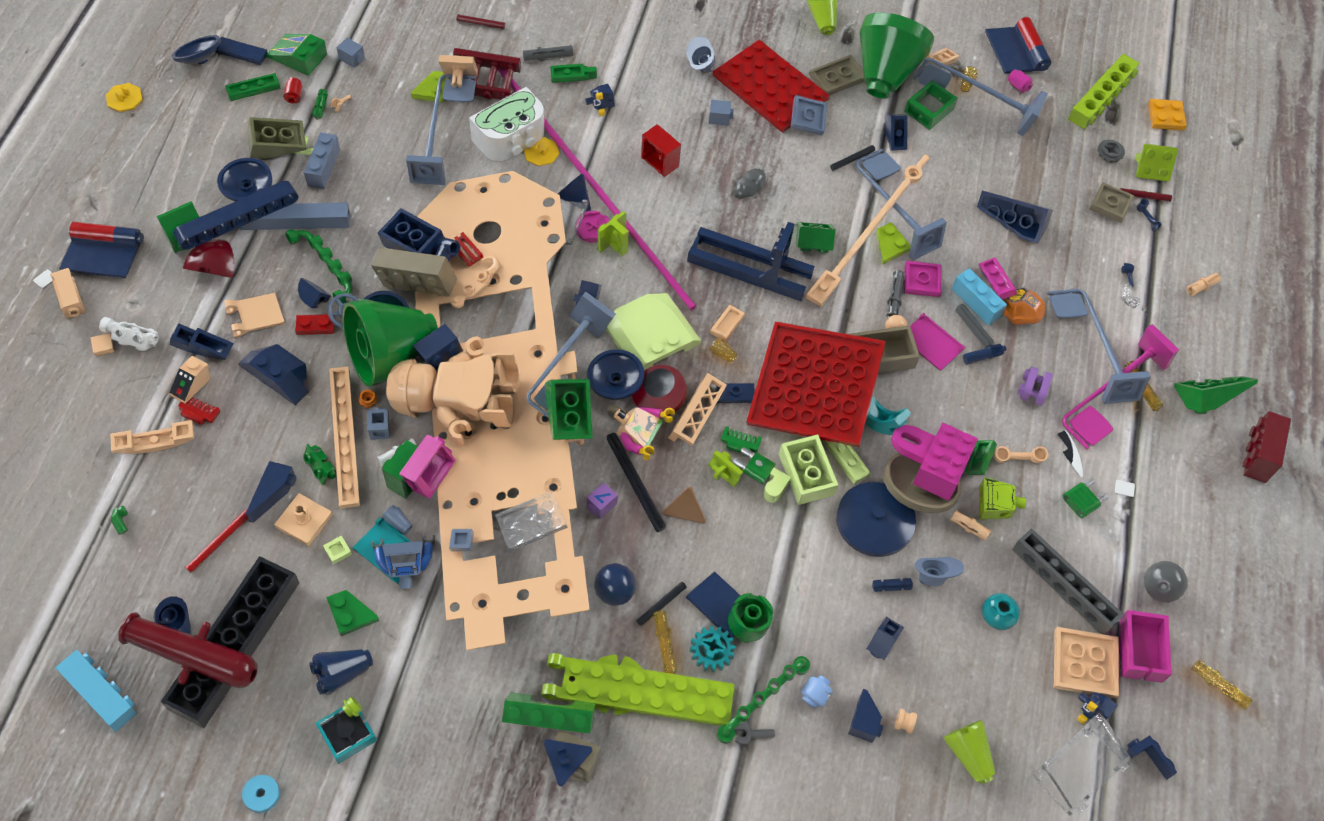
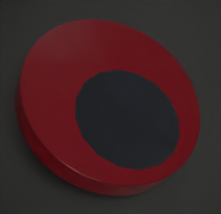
M668 365L652 366L644 370L642 386L632 395V398L637 408L661 409L663 412L666 408H672L676 412L685 402L687 384L682 374L674 367Z

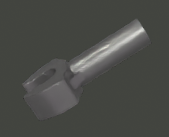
M747 722L740 723L734 729L735 732L742 731L746 734L745 737H737L735 739V742L741 746H748L752 738H775L774 729L752 730Z

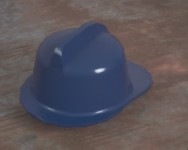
M177 596L163 599L154 611V622L190 634L191 625L185 601Z

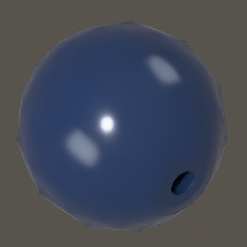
M618 563L608 564L602 567L595 576L594 589L596 595L603 603L611 606L623 605L633 597L636 591V579L633 572L627 566Z

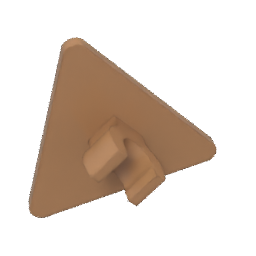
M687 487L663 510V514L699 523L706 522L692 487Z

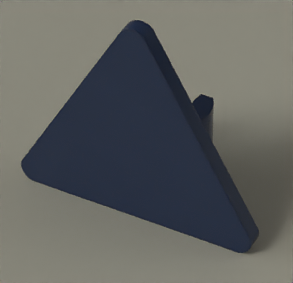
M580 174L557 194L560 195V199L588 212L591 211L584 174Z
M549 739L544 740V746L558 786L562 787L592 753V747Z

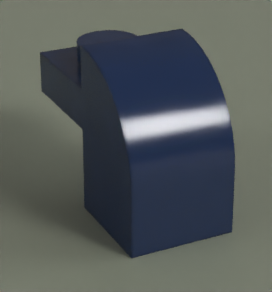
M582 280L579 293L575 294L573 301H576L577 305L585 292L598 300L602 285Z

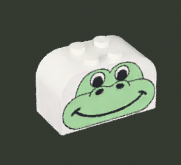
M527 87L469 117L472 142L487 158L493 161H505L515 155H519L524 149L533 147L536 142L544 137L543 105Z

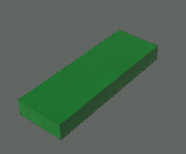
M276 73L225 85L230 102L281 89Z

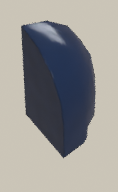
M300 278L298 283L299 297L310 308H318V304L322 301L326 303L330 299L331 295L309 280Z

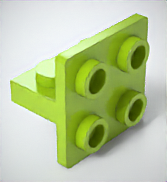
M1144 144L1142 152L1136 153L1135 160L1139 163L1136 177L1169 182L1178 148Z
M625 211L616 214L612 220L599 227L597 250L600 253L609 246L621 256L628 253L629 231L626 229L627 213Z

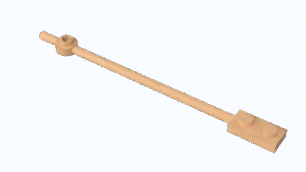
M924 155L916 166L911 165L905 169V180L832 273L825 270L806 294V299L820 307L823 306L840 284L841 278L838 275L910 183L915 184L921 180V169L930 159L928 155Z

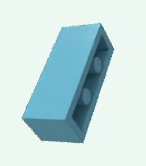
M970 268L956 277L952 290L988 326L1002 317L1007 304Z

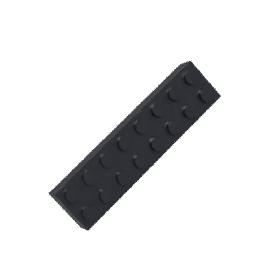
M259 556L209 629L206 636L207 641L252 656L300 582L296 574ZM191 671L187 682L184 685H180L178 683L179 674L161 700V703L170 712L205 728L232 686L196 671Z

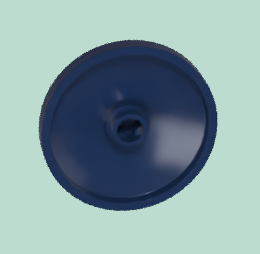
M866 482L854 486L845 493L837 509L836 522L841 536L853 549L868 556L885 557L901 551L910 542L916 528V515L914 509L899 502L889 492L885 483Z

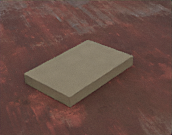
M852 55L809 71V76L816 85L829 95L864 82L863 69Z

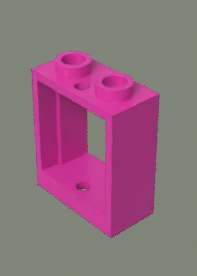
M426 435L400 472V475L414 492L430 499L456 459L451 454L452 450L445 446L446 442L442 438Z

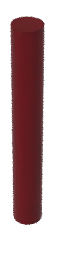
M457 14L456 18L457 21L505 29L506 25L504 22Z
M1120 188V190L1130 193L1134 197L1169 202L1172 200V195Z

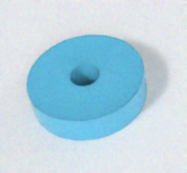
M258 775L251 778L245 784L242 791L244 804L256 813H264L271 810L280 798L279 785L272 777L267 775ZM260 791H265L264 796L258 797Z

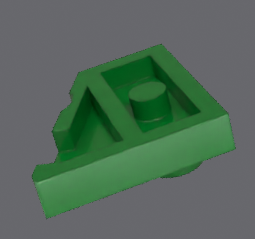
M347 590L326 597L340 636L379 621L378 616Z

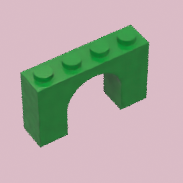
M513 692L504 701L503 723L590 733L593 726L596 703L574 700L572 705H552L532 701V695Z

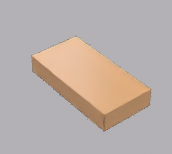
M729 305L710 330V334L726 342L745 317V313Z

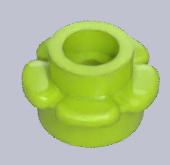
M352 696L348 700H343L345 705L342 708L345 713L350 717L353 715L359 716L358 713L363 708Z

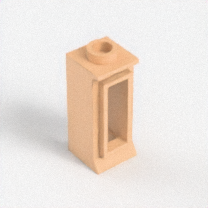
M69 268L51 273L50 276L53 279L52 282L60 308L65 317H76L79 314L85 313L75 279L71 276Z

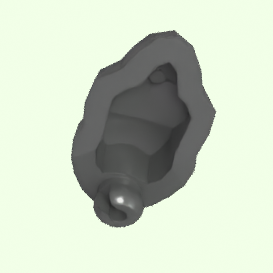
M751 169L745 172L743 177L736 182L735 197L739 199L752 197L762 189L766 180L764 171L761 169Z

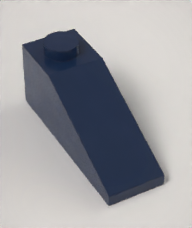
M269 461L246 511L250 522L254 523L289 492L291 486H294L296 475L291 466Z

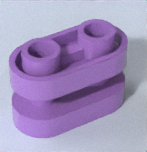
M1031 366L1030 370H1025L1022 378L1025 380V383H1021L1017 394L1020 395V399L1028 401L1029 396L1035 398L1034 404L1042 406L1053 374L1045 372L1043 376L1038 375L1039 369ZM1035 382L1040 383L1038 391L1033 390Z

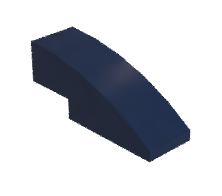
M178 323L170 338L169 345L200 356L226 360L234 343L200 328L194 330Z

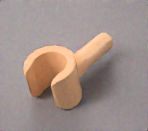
M347 95L342 99L333 98L330 108L336 107L335 111L339 112L342 104L351 99V96Z

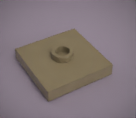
M1102 182L1089 209L1122 223L1134 195Z

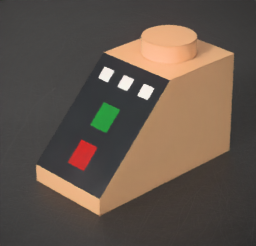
M191 356L179 368L169 395L183 403H187L211 379L208 364Z

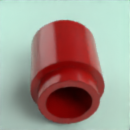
M289 78L285 84L283 98L288 103L295 104L301 100L303 85L298 78Z

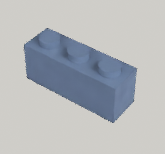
M320 132L304 171L307 186L325 189L340 151L337 135Z

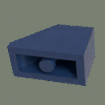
M886 115V136L891 151L907 150L908 115Z
M886 616L866 649L874 657L885 660L904 627Z
M863 689L859 696L848 734L873 743L876 737L880 738L884 725L880 724L882 716L866 689Z

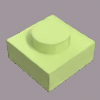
M342 536L323 545L333 565L352 555Z

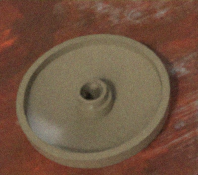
M899 452L888 460L883 473L885 485L889 492L905 506L924 513H941L951 509L958 501L962 489L960 480L948 501L913 484L922 465L921 463Z

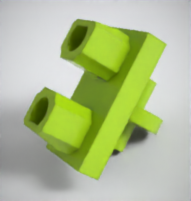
M715 451L708 464L715 472L713 478L716 481L723 478L735 487L744 470L730 461L731 455L728 452L720 453Z

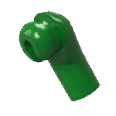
M124 506L114 508L111 515V522L118 535L128 531L122 520V517L128 514Z

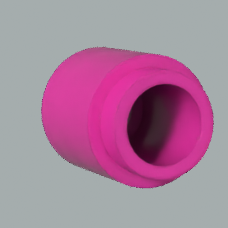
M1013 70L1008 77L1010 85L1022 93L1028 92L1033 86V79L1020 70Z

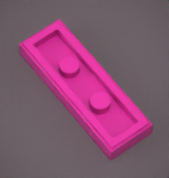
M995 257L979 263L981 272L993 291L1002 300L1017 294L1016 288Z

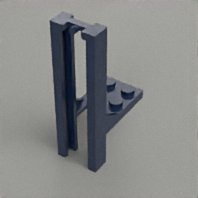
M787 222L786 227L781 228L778 236L779 241L775 242L771 251L700 227L687 257V262L801 302L806 286L778 277L779 271L781 269L811 280L815 268L813 265L788 257L795 226L791 222ZM703 242L770 265L772 269L763 272L697 249L698 244Z

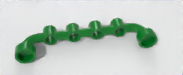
M290 229L285 231L286 238L291 245L299 242V237L306 238L311 248L315 249L318 253L319 258L327 264L329 271L337 277L339 284L345 287L343 292L340 289L333 292V298L339 294L352 293L351 275L348 271L341 272L342 264L338 259L334 261L331 259L333 254L329 247L323 249L321 246L323 245V240L320 235L313 236L306 230L295 231ZM341 297L338 299L344 304L347 302L346 298L348 297Z
M799 656L792 665H786L782 674L777 679H770L765 690L756 692L753 695L752 701L747 706L738 708L736 716L728 724L719 727L717 732L718 740L724 744L732 742L735 736L734 729L741 722H746L755 709L762 708L765 700L771 695L777 694L780 687L786 681L793 680L795 674H806L810 668V661L804 656ZM786 671H790L792 675L787 674ZM774 684L777 688H772L771 685ZM760 698L762 702H757L755 699ZM740 712H745L747 716H741Z

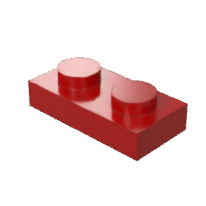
M328 314L296 315L295 332L296 335L334 334L335 324L330 320Z

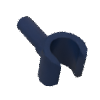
M1124 263V266L1121 267V273L1127 274L1129 287L1132 288L1134 287L1132 278L1134 265Z

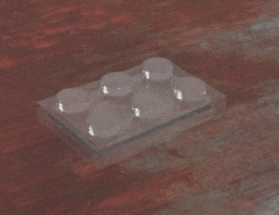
M553 491L495 514L510 552L568 528Z

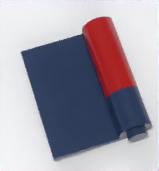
M1021 18L1015 27L985 29V33L1004 74L1011 73L1013 70H1020L1022 72L1045 71L1050 67L1052 61L1031 18Z
M73 221L69 228L71 243L59 270L69 268L70 272L126 278L138 248L144 241V235L140 229Z

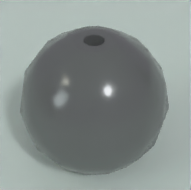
M1160 561L1147 569L1144 575V586L1147 593L1153 599L1169 603L1178 600L1185 594L1188 587V579L1184 570L1178 564L1171 561Z

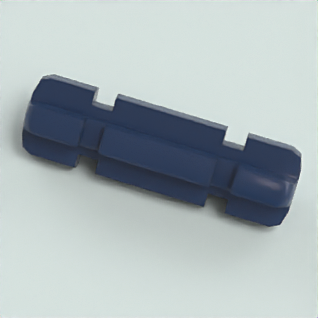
M900 578L884 579L883 582L881 580H873L872 583L874 592H882L884 589L885 591H901V588L911 590L913 587L911 578H903L902 580Z

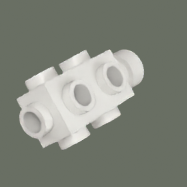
M103 317L99 325L100 331L105 333L112 332V340L118 341L121 345L135 346L140 351H147V349L155 347L159 339L158 332L151 328L147 329L137 326L135 323L124 321L118 323L114 319Z

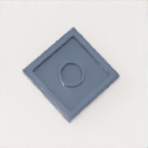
M796 95L793 102L791 128L823 135L825 132L827 103Z

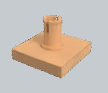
M439 55V64L443 74H453L451 83L453 87H457V84L458 87H462L463 75L477 77L478 69L474 57Z
M298 493L274 525L275 528L309 547L333 514L332 511Z

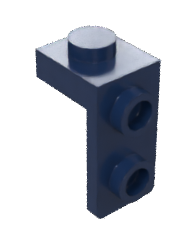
M1150 735L1141 741L1137 738L1127 744L1129 749L1123 754L1128 761L1145 751L1166 780L1177 773L1173 762L1164 755L1159 743L1153 740Z

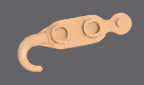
M486 256L481 259L482 263L489 260L493 262V265L487 270L478 272L462 287L461 294L451 299V304L454 308H461L465 300L476 297L489 285L494 273L499 268V260L496 257Z

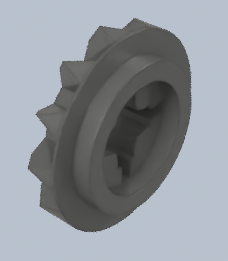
M1114 140L1102 141L1097 149L1099 157H1104V161L1109 160L1110 163L1113 161L1118 162L1125 155L1124 147Z

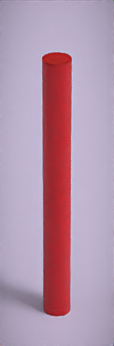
M247 509L185 567L190 573L248 519L246 515Z

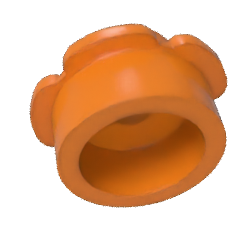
M367 389L360 393L358 401L361 406L371 408L377 403L378 397L375 392Z

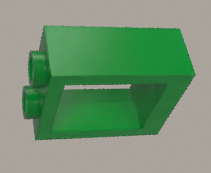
M931 80L907 100L904 112L928 130H931L954 110L958 98ZM928 94L944 104L935 113L919 103Z

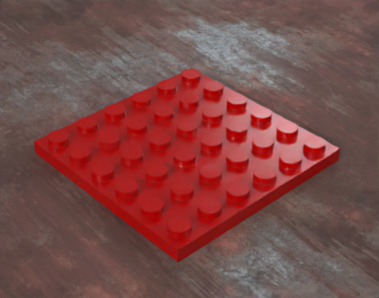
M775 321L747 417V425L805 437L818 435L820 440L860 447L886 341Z

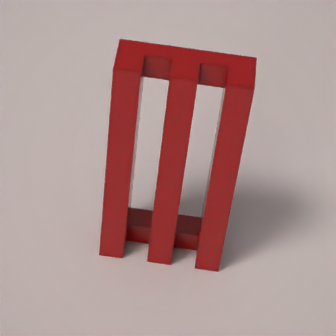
M462 232L460 237L456 236L454 239L459 241L462 249L472 259L469 261L461 250L458 253V256L470 267L484 257L480 250ZM463 240H464V241L466 242V244L473 250V252L477 255V257H475L474 254H473V253L467 248V246L462 242Z

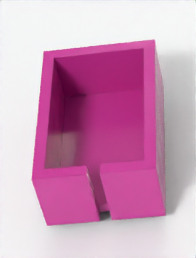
M1127 610L1119 620L1121 677L1140 680L1144 676L1145 681L1163 683L1172 675L1169 616Z

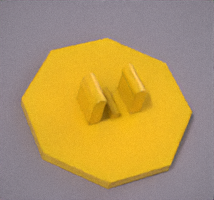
M130 83L113 86L106 94L107 106L118 112L133 110L143 100L141 89Z
M542 137L533 147L524 149L526 161L536 166L552 164L560 155L557 144L546 137Z

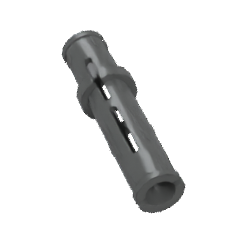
M572 45L542 49L537 47V49L523 50L524 61L534 59L541 61L543 58L573 56Z
M900 270L893 272L890 297L887 300V318L892 315H898L899 307L902 304L901 293L905 274Z

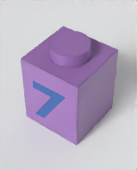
M602 483L587 496L586 507L592 515L596 514L601 519L617 505L618 495L605 483Z

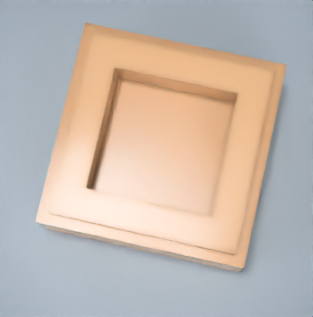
M110 333L91 337L93 354L95 356L115 352Z

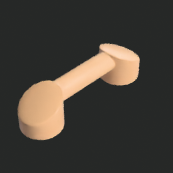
M1000 446L994 451V458L998 463H1004L1007 460H1031V462L1039 464L1048 458V451L1046 448L1038 446L1031 452H1010L1007 447Z

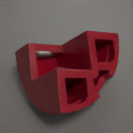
M212 239L200 244L188 254L183 269L233 278L234 254L229 242L221 239Z

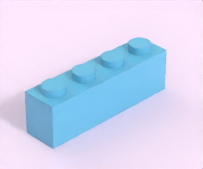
M75 650L55 668L103 720L117 732L137 714L132 708L135 704L127 695L124 698L119 695L121 689L114 681L109 684L105 680L108 675L100 667L95 669L92 666L95 661L87 653L82 655L78 650Z

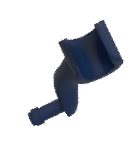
M1144 198L1137 205V210L1143 212L1148 221L1155 225L1152 231H1156L1162 224L1148 212L1149 201Z

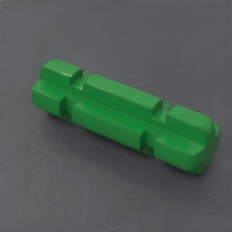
M319 89L314 105L315 108L312 112L314 118H322L328 97L326 89Z

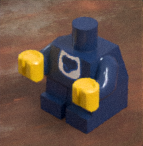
M609 84L594 88L590 91L591 97L585 98L586 105L593 104L594 108L598 110L599 116L606 115L605 107H615L613 92Z
M1082 692L1078 699L1084 703L1081 708L1083 714H1080L1077 721L1084 725L1088 719H1092L1096 723L1095 726L1100 729L1118 705L1108 697L1096 692L1090 697Z

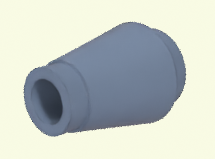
M394 505L390 506L382 515L386 523L403 534H406L413 526L401 509Z

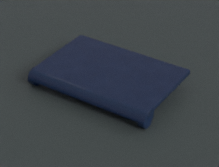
M714 571L686 596V599L717 628L721 627L723 633L728 631V638L735 636L728 626L727 619L736 599L741 595Z

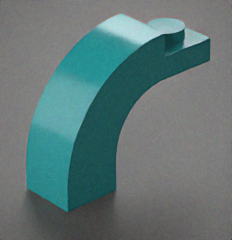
M872 396L865 425L878 433L893 435L896 428H900L907 423L906 419L911 413L907 408L898 411L888 410Z

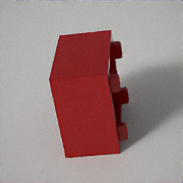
M658 124L642 134L641 159H644L663 177H666L679 167L681 143Z

